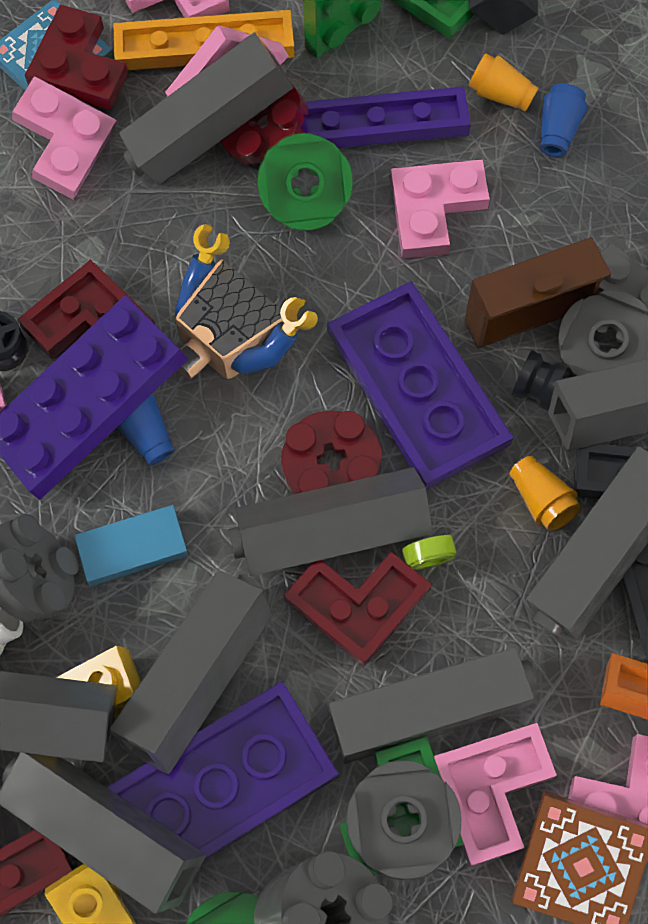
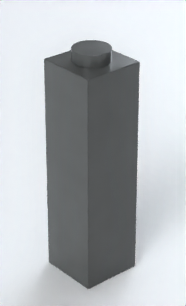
M254 32L120 131L119 134L128 149L123 155L129 166L138 176L145 173L160 185L294 87L273 53Z
M648 359L555 382L548 415L568 451L648 432Z
M637 447L526 598V601L533 610L537 612L532 620L556 638H559L564 631L575 640L578 639L648 543V451L642 447Z
M414 467L237 507L234 510L238 527L228 529L235 560L246 558L249 576L433 534L426 487Z
M221 570L216 572L109 730L125 752L167 775L170 774L273 616L264 594L265 590L257 581L242 574L236 578Z
M513 647L329 702L328 709L343 763L347 764L425 736L428 739L525 710L534 700L532 692L538 690V685L531 663L528 659L521 661L517 648Z
M0 671V750L104 762L112 737L109 729L114 723L117 685Z
M20 752L19 755L12 759L3 773L2 781L4 784L0 789L1 806L153 913L157 914L180 906L206 857L205 853L62 757Z

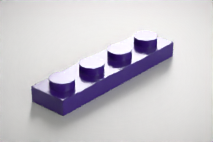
M463 86L306 101L308 118L304 114V122L301 128L305 133L319 135L334 143L337 148L468 136L471 123L465 88Z

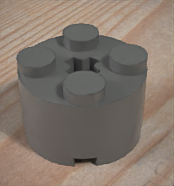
M324 851L284 870L265 885L256 903L254 923L389 924L392 899L388 889L379 884L371 871L361 862L341 853Z

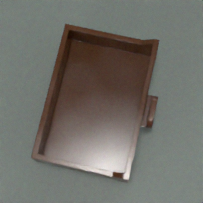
M590 237L473 279L464 321L479 349L563 318L574 303L582 298L584 300L589 296L596 295L602 279L610 277L611 272L596 243Z

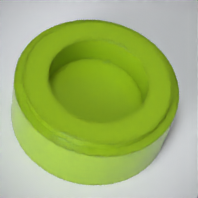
M451 535L426 538L409 544L402 549L405 563L414 570L444 564L453 560L457 555Z

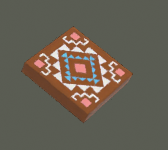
M543 791L513 891L512 904L573 924H628L648 859V824Z

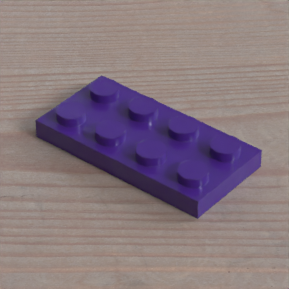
M412 281L327 323L328 334L411 468L414 467L426 490L512 444V434Z
M124 295L0 412L1 458L27 490L41 500L174 374L188 358Z
M281 681L197 732L169 775L146 763L107 788L205 853L204 861L336 780L339 778V773L284 682Z

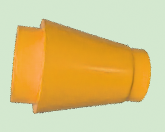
M487 53L482 57L468 84L470 88L477 91L476 96L516 109L519 108L524 112L527 111L539 89L538 86L532 84L529 79L497 54L494 58Z
M527 456L521 459L510 470L509 475L514 480L538 526L544 525L549 532H554L570 523L580 512L581 505L576 500L577 492L538 462L534 456Z

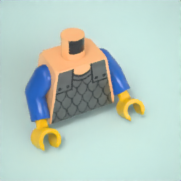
M208 224L199 226L194 232V245L200 253L192 256L182 281L175 308V321L179 337L185 343L180 350L188 358L177 371L186 379L191 380L209 364L221 376L230 379L239 373L248 374L277 366L296 342L299 329L310 330L315 327L318 321L316 312L307 311L298 321L297 313L304 306V299L297 297L289 298L280 309L221 259L216 264L213 261L214 255H221L229 248L230 240L227 234L219 233L213 247H210L208 237L212 232V225Z

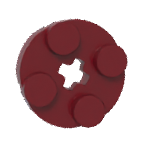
M294 87L222 139L221 143L242 165L252 167L249 163H262L267 150L279 140L292 134L305 133L301 127L304 122V114L308 118L307 103ZM268 115L267 121L269 123L264 128L256 125L263 116Z
M331 410L311 414L299 423L292 425L286 433V441L281 454L283 476L293 494L377 476L380 474L382 464L380 443L373 430L364 423L362 417L356 412ZM334 450L335 453L343 454L345 458L339 461L338 470L330 471L327 464L319 465L317 460L324 457L325 451Z

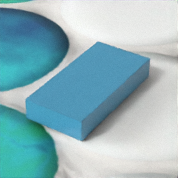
M173 505L74 535L86 580L90 587L189 556Z

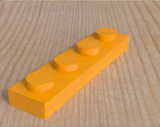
M291 10L113 23L115 60L126 63L128 70L186 66L218 25L248 34L255 32L259 37L280 42L289 55L287 58H294Z

